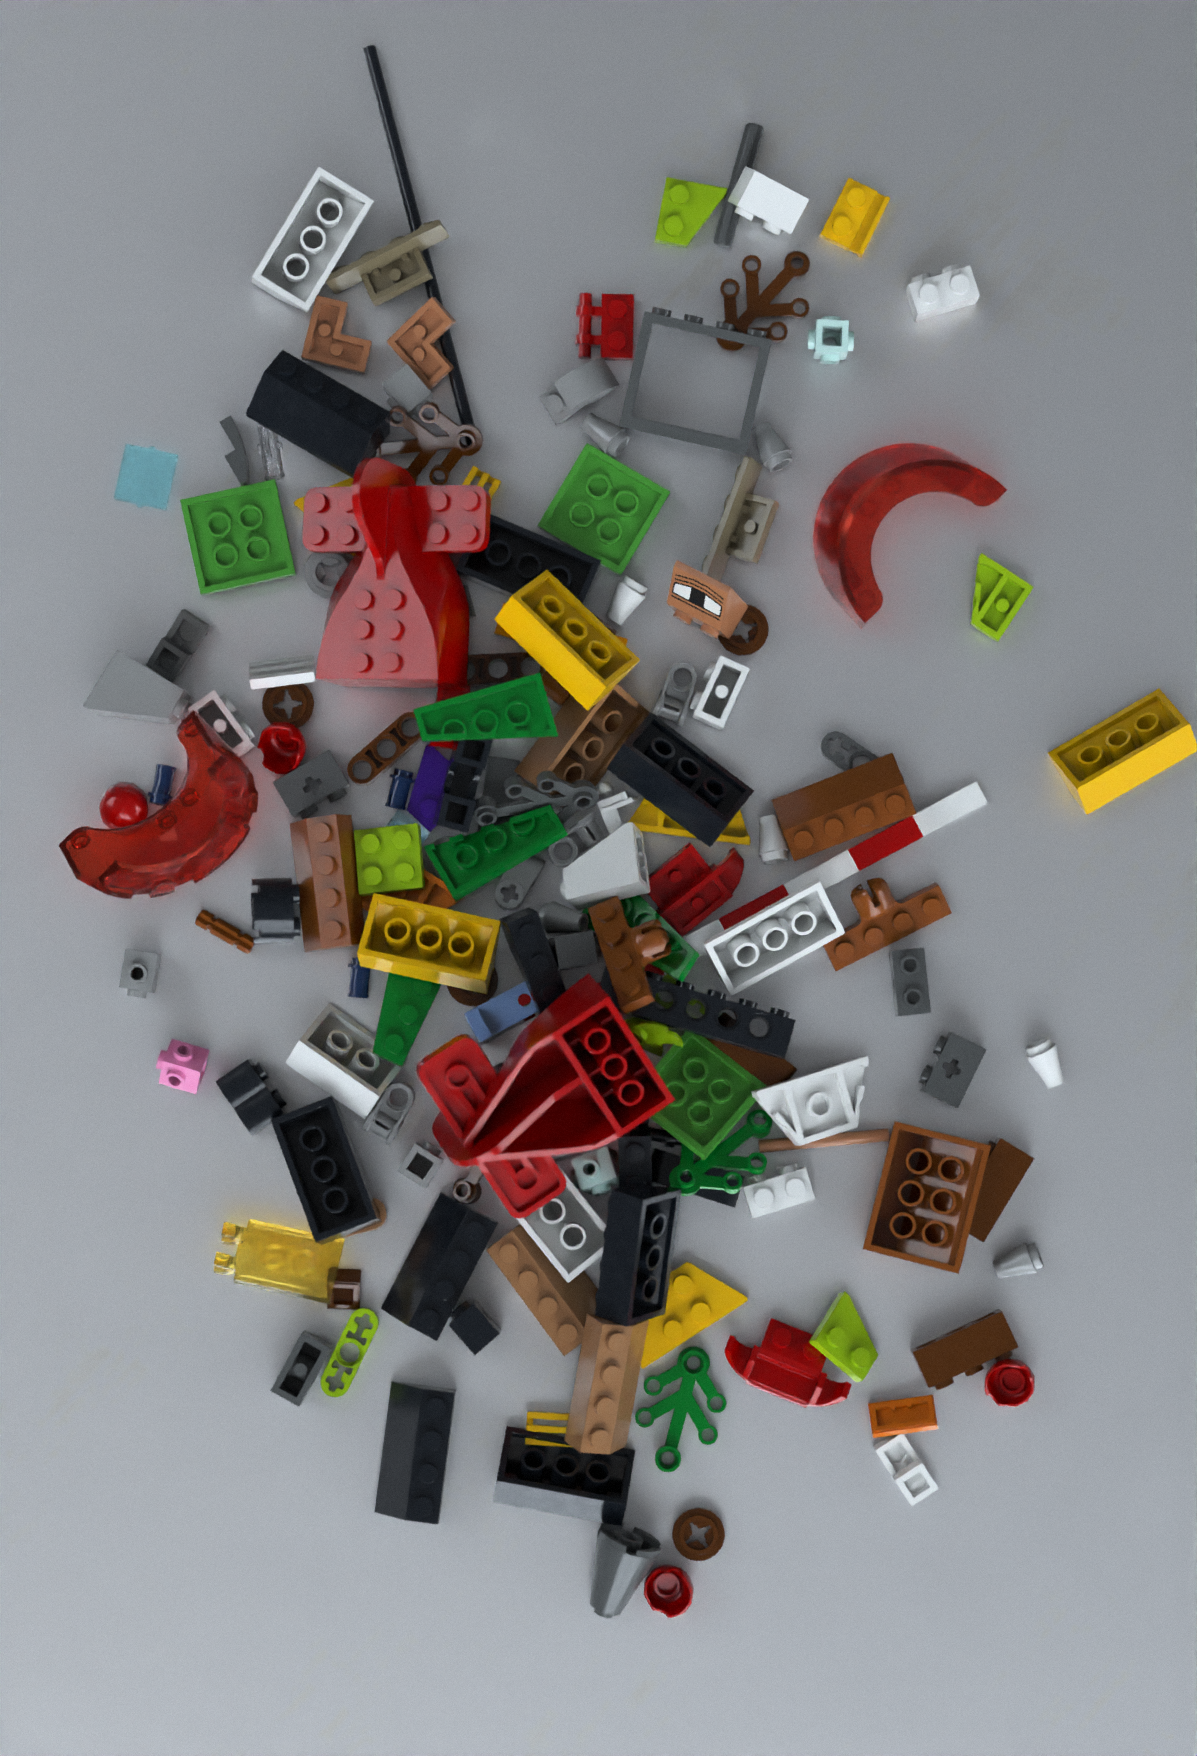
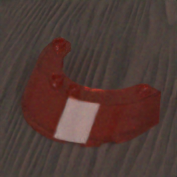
M901 443L881 447L862 455L845 467L833 480L825 492L817 511L813 530V550L818 572L824 586L835 602L862 629L869 619L878 612L883 602L882 593L878 588L872 571L871 548L876 530L890 510L908 498L925 493L951 494L963 498L975 506L988 507L995 501L998 502L1004 496L1007 489L989 474L961 457L935 446Z
M193 710L179 724L176 730L177 738L183 744L186 751L187 770L181 786L166 805L148 818L125 827L112 829L92 828L89 826L79 827L73 830L59 844L76 879L100 892L118 898L132 899L133 895L149 894L150 898L174 893L176 886L190 880L197 883L213 873L243 843L251 829L248 824L252 813L257 812L258 792L255 788L254 777L244 761L196 711Z

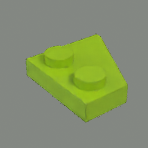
M666 177L655 243L687 248L699 229L710 218L718 204L726 197L727 188Z
M981 553L977 560L970 625L998 642L1034 587Z
M845 1291L838 1293L809 1343L857 1383L864 1380L878 1357V1353L849 1294Z

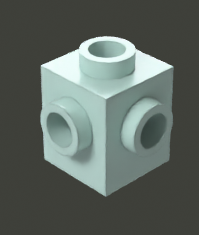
M823 316L822 319H816L814 330H808V349H813V359H820L822 364H839L840 360L846 359L848 351H853L854 331H849V320H841V317ZM831 338L836 342V346L824 345V340Z
M609 1147L596 1148L580 1152V1157L571 1160L574 1168L571 1170V1177L577 1189L580 1188L581 1191L597 1197L611 1192V1187L619 1184V1158L616 1150Z

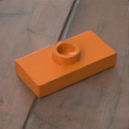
M933 1395L868 1403L873 1438L938 1429Z

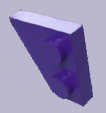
M428 743L424 749L407 811L431 833L438 826L432 823L449 761L437 749L428 746Z

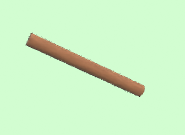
M887 1128L841 1132L802 1146L794 1145L788 1137L758 1140L759 1153L888 1142L889 1130Z

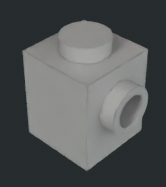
M405 364L382 384L384 391L390 397L387 400L391 408L396 405L403 406L411 417L414 414L416 417H419L422 405L433 399L432 392L408 364Z
M125 949L119 987L126 988L127 995L146 998L147 992L155 993L162 955Z
M427 1141L423 1145L415 1143L398 1169V1172L423 1188H427L444 1159L439 1157L441 1150Z

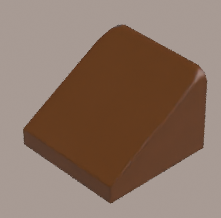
M329 1269L327 1309H359L361 1301V1270Z

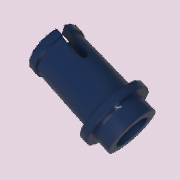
M156 764L152 791L148 792L147 795L150 797L149 803L169 806V801H173L171 791L177 768Z
M395 768L394 773L389 776L392 777L385 806L405 811L411 782L415 783V779H412L413 772Z
M352 957L351 964H348V967H351L347 996L369 998L370 968L361 967L358 958Z

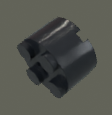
M291 878L251 879V885H258L257 893H251L252 930H259V937H253V944L293 943L294 936H300V917L294 916L293 904H299V884H292Z

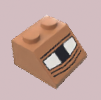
M678 560L676 561L667 604L675 611L673 616L687 625H690L692 621L701 625L700 630L714 639H717L720 635L729 640L747 610L748 605L731 587Z

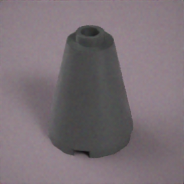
M601 1523L597 1533L590 1605L594 1608V1612L604 1618H612L613 1615L621 1614L658 1558L661 1550L659 1548L660 1542L654 1536L637 1527H634L633 1532L623 1530L624 1523H622V1526Z

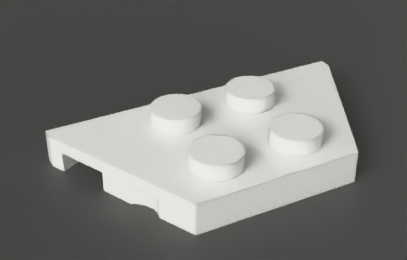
M859 1056L751 1091V1093L792 1143L796 1146H802L858 1127L860 1117L859 1104L863 1099L865 1086H862L864 1068L869 1064L868 1056Z

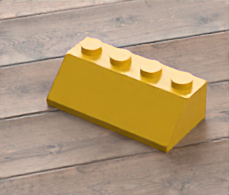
M545 570L514 593L494 619L587 711L603 699L640 661L628 647L548 570Z
M1157 689L1048 752V755L1072 797L1088 815L1197 752V742L1190 723L1160 689Z
M373 893L357 952L359 964L361 967L487 994L495 965L501 921Z

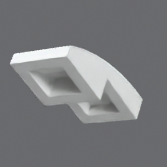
M904 1434L888 1436L873 1446L911 1507L939 1489Z

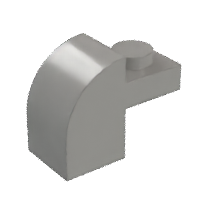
M599 358L567 373L554 382L555 386L539 398L557 425L563 423L582 407L598 402L619 386V383L604 358Z

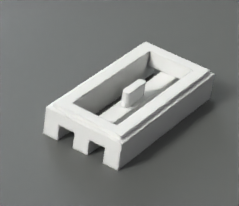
M313 655L249 663V682L253 690L315 681V661Z

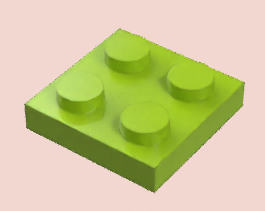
M413 823L354 830L359 895L367 896L373 895V893L386 894L425 889L420 824Z

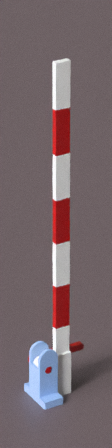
M977 781L917 812V814L898 822L683 937V939L700 954V957L706 953L703 945L704 941L818 879L825 890L988 802ZM649 963L645 966V971L663 976L666 975L665 972ZM525 981L464 1013L478 1042H482L524 1020V1023L481 1045L492 1067L506 1060L518 1036L539 1016Z

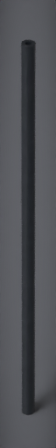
M375 45L364 47L363 52L412 233L418 230L422 222ZM427 248L421 252L433 277L424 282L428 300L431 297H436L443 305L429 249ZM448 329L439 338L443 355L454 366V369L448 373L457 411L461 424L468 423L474 425L450 329ZM464 436L466 445L472 444V440L468 436Z

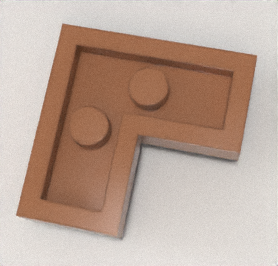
M317 295L304 343L302 360L365 375L372 341L342 334L349 306L348 302Z
M431 297L386 341L405 364L410 366L428 389H433L454 369V366L435 346L434 342L456 320L436 297Z

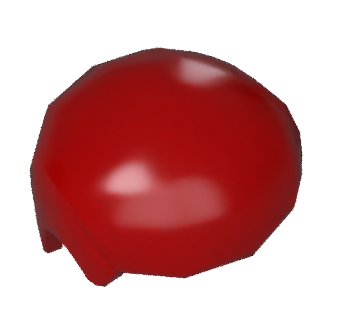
M284 721L273 722L265 727L261 732L257 748L262 750L264 756L262 765L275 774H288L300 765L306 755L307 746L300 729Z
M118 782L109 786L102 796L99 805L103 823L114 832L126 834L139 829L144 824L149 810L146 793L130 782Z
M1008 1358L995 1362L985 1376V1394L989 1395L998 1406L1017 1407L1026 1403L1035 1390L1034 1374L1030 1367L1019 1359Z
M669 1564L659 1565L652 1569L646 1577L644 1596L652 1610L661 1612L668 1618H674L684 1614L692 1604L693 1583L691 1577L682 1568Z

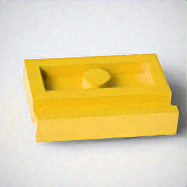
M848 178L820 234V238L862 257L890 201V197H885L877 193L878 191Z

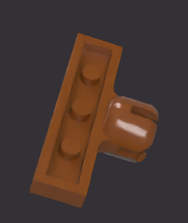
M873 878L866 881L873 895L871 897L861 884L857 885L851 891L850 897L859 914V919L854 924L844 928L845 934L823 945L834 970L838 971L951 914L952 912L939 885L935 882L901 900L894 899L887 882L882 878Z
M618 896L587 908L623 1013H629L654 1002L655 1000L645 973V966L648 963L668 956L672 951L671 944L666 945L669 942V938L665 929L660 927L661 922L652 919L634 928H630Z

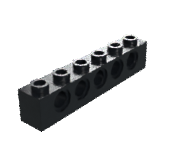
M605 966L600 986L610 997L617 1010L623 1013L607 966ZM645 971L654 1000L658 992L665 991L673 998L672 1006L668 1009H661L654 1001L626 1013L630 1016L660 1022L668 1027L782 1060L786 1056L796 1021L789 1018L790 1012L771 1007L770 1012L757 1009L758 1003L742 998H739L738 1003L726 1000L727 994L708 989L707 994L694 991L695 985L685 981L682 983L676 980L675 985L663 982V975L650 971ZM696 1000L703 1004L704 1014L702 1017L692 1018L688 1015L686 1006L690 1001ZM727 1009L735 1014L736 1022L734 1026L724 1027L719 1023L718 1014L720 1011ZM753 1019H762L766 1023L767 1032L764 1036L758 1037L751 1033L750 1023Z

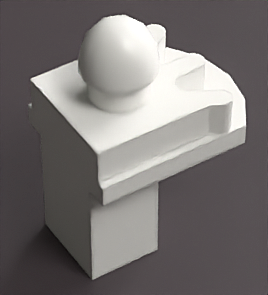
M601 782L598 786V793L601 795L602 800L597 802V806L610 835L623 826L617 810L634 804L639 800L637 796L630 798L628 791L614 795L612 785L609 782Z

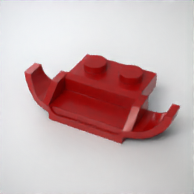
M689 842L648 875L650 893L647 894L658 907L655 911L683 937L733 897L732 894L742 877L744 859L733 847L717 865L713 863L711 866H708Z
M773 1318L768 1323L760 1347L756 1345L753 1348L745 1346L732 1335L729 1336L725 1347V1356L729 1364L746 1381L745 1384L804 1408L807 1406L823 1407L840 1403L847 1399L852 1385L848 1382L840 1383L826 1378L827 1374L823 1373L822 1369L827 1357L809 1343L813 1336L812 1334Z

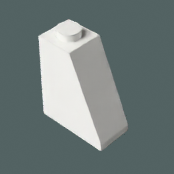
M633 822L625 823L564 868V882L560 884L563 899L568 901L575 909L581 910L615 896H618L621 900L650 893L643 832Z

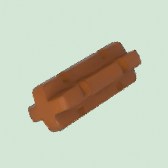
M207 910L200 911L195 920L197 926L204 930L209 929L211 934L232 946L234 944L237 945L236 948L244 953L249 954L255 946L252 936L246 933L243 935L240 929L220 918H214L215 915Z

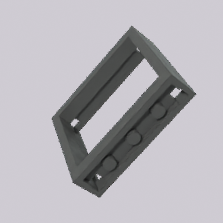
M653 307L652 313L645 311L619 427L746 455L772 342L771 339H766L767 332L748 328L747 334L735 332V325L716 321L715 327L702 324L704 318L684 314V319L681 320L671 317L672 311ZM652 324L760 347L739 440L632 416Z

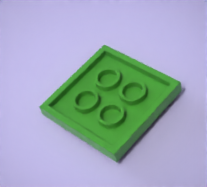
M586 443L537 527L571 548L601 560L602 566L622 576L669 497L670 491Z
M275 479L180 500L200 594L202 596L297 575Z
M685 1032L681 1036L684 1043L683 1047L673 1045L654 1067L675 1101L650 1118L701 1159L705 1160L756 1102L751 1091L766 1087V1085L703 1036Z

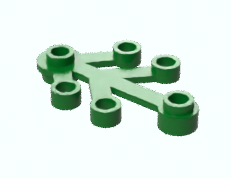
M764 1110L752 1111L747 1116L746 1124L718 1145L705 1160L700 1159L694 1165V1152L682 1144L680 1165L675 1167L670 1173V1187L682 1189L681 1196H691L700 1188L724 1190L728 1194L738 1193L742 1187V1177L739 1173L728 1172L724 1177L704 1174L712 1168L749 1171L754 1175L762 1174L767 1165V1159L762 1153L754 1152L749 1157L730 1156V1154L751 1137L761 1139L768 1136L772 1128V1118ZM762 1118L765 1120V1123L758 1125L754 1122V1119ZM759 1160L763 1165L761 1167H754L751 1162ZM688 1175L692 1180L686 1183L681 1181L680 1177ZM734 1179L738 1182V1185L731 1187L726 1181Z
M697 1346L683 1349L678 1356L677 1365L658 1376H648L644 1381V1390L651 1396L660 1394L665 1385L683 1377L680 1389L649 1408H639L635 1414L636 1423L640 1427L646 1428L651 1426L655 1419L674 1409L665 1445L658 1448L655 1453V1463L664 1472L675 1471L680 1466L681 1454L677 1448L687 1412L695 1424L699 1440L703 1444L711 1445L718 1438L716 1428L709 1424L692 1394L695 1381H697L706 1395L707 1407L711 1412H722L726 1407V1399L721 1393L717 1392L707 1374L710 1366L708 1354ZM692 1356L700 1360L699 1366L694 1369L687 1365V1360ZM650 1380H657L660 1387L657 1391L652 1392L648 1390L647 1384ZM713 1397L722 1399L723 1404L720 1408L714 1409L711 1407L710 1401ZM647 1411L651 1414V1420L648 1423L639 1421L638 1417L641 1412ZM709 1428L714 1431V1437L711 1440H704L702 1438L704 1429ZM665 1452H671L674 1455V1460L669 1464L664 1463L661 1459Z

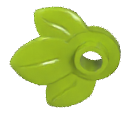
M637 1017L624 1020L643 1050L661 1057L663 1054V1044L683 1047L684 1043L681 1037L676 1032L668 1030V1026L660 1022L645 1021Z

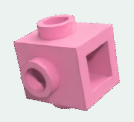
M172 1039L167 1051L161 1050L157 1060L156 1068L161 1070L159 1083L196 1094L206 1071L209 1050Z

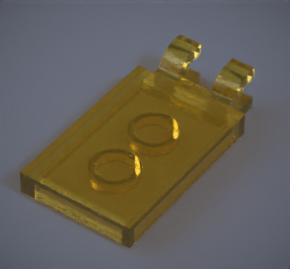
M249 1219L247 1228L224 1222L221 1243L238 1245L235 1257L216 1252L214 1260L215 1274H235L234 1284L330 1304L345 1239L339 1238L324 1245H319L315 1243L312 1232L252 1219Z

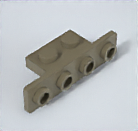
M440 220L423 223L419 226L418 230L406 236L396 237L388 245L376 251L366 252L359 260L349 265L335 268L329 275L326 283L335 294H338L363 281L372 303L377 307L433 278L421 251L447 239L449 234Z
M744 456L742 463L736 469L735 483L731 494L725 500L724 513L720 524L714 530L713 543L709 554L702 563V573L721 582L729 557L758 564L779 503L773 499L753 494L762 465L748 456Z

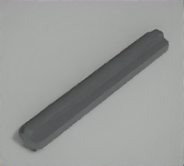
M747 123L744 129L713 240L714 244L720 247L728 248L733 243L740 215L734 212L737 206L728 202V199L745 166L751 169L754 168L764 128L756 123Z

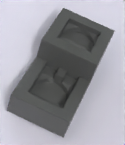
M230 415L220 421V424L235 450L224 457L241 486L249 485L250 477L247 452L240 432Z
M186 609L181 610L167 635L160 640L146 666L173 683L192 658L212 626Z

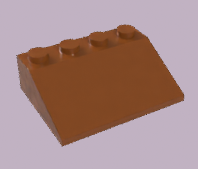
M894 1121L863 1249L959 1274L991 1146Z

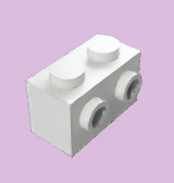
M746 166L728 199V202L737 206L734 211L735 213L752 221L754 216L764 220L762 227L779 235L781 230L792 234L809 201L808 198Z
M954 264L942 269L943 273L931 277L930 273H924L911 279L912 283L908 284L905 293L914 322L976 304L980 294L971 266L961 267V264Z
M720 655L717 663L711 661L703 679L708 680L704 692L697 690L690 705V708L695 710L692 718L722 731L750 668Z
M213 690L188 708L228 766L255 747L250 740L255 737L254 733L244 720L241 723L236 721L231 714L236 711V708L225 694L219 697L216 691Z
M797 1163L778 1168L779 1174L767 1178L766 1173L747 1178L748 1184L743 1185L742 1189L751 1217L757 1218L816 1199L806 1167L798 1168Z

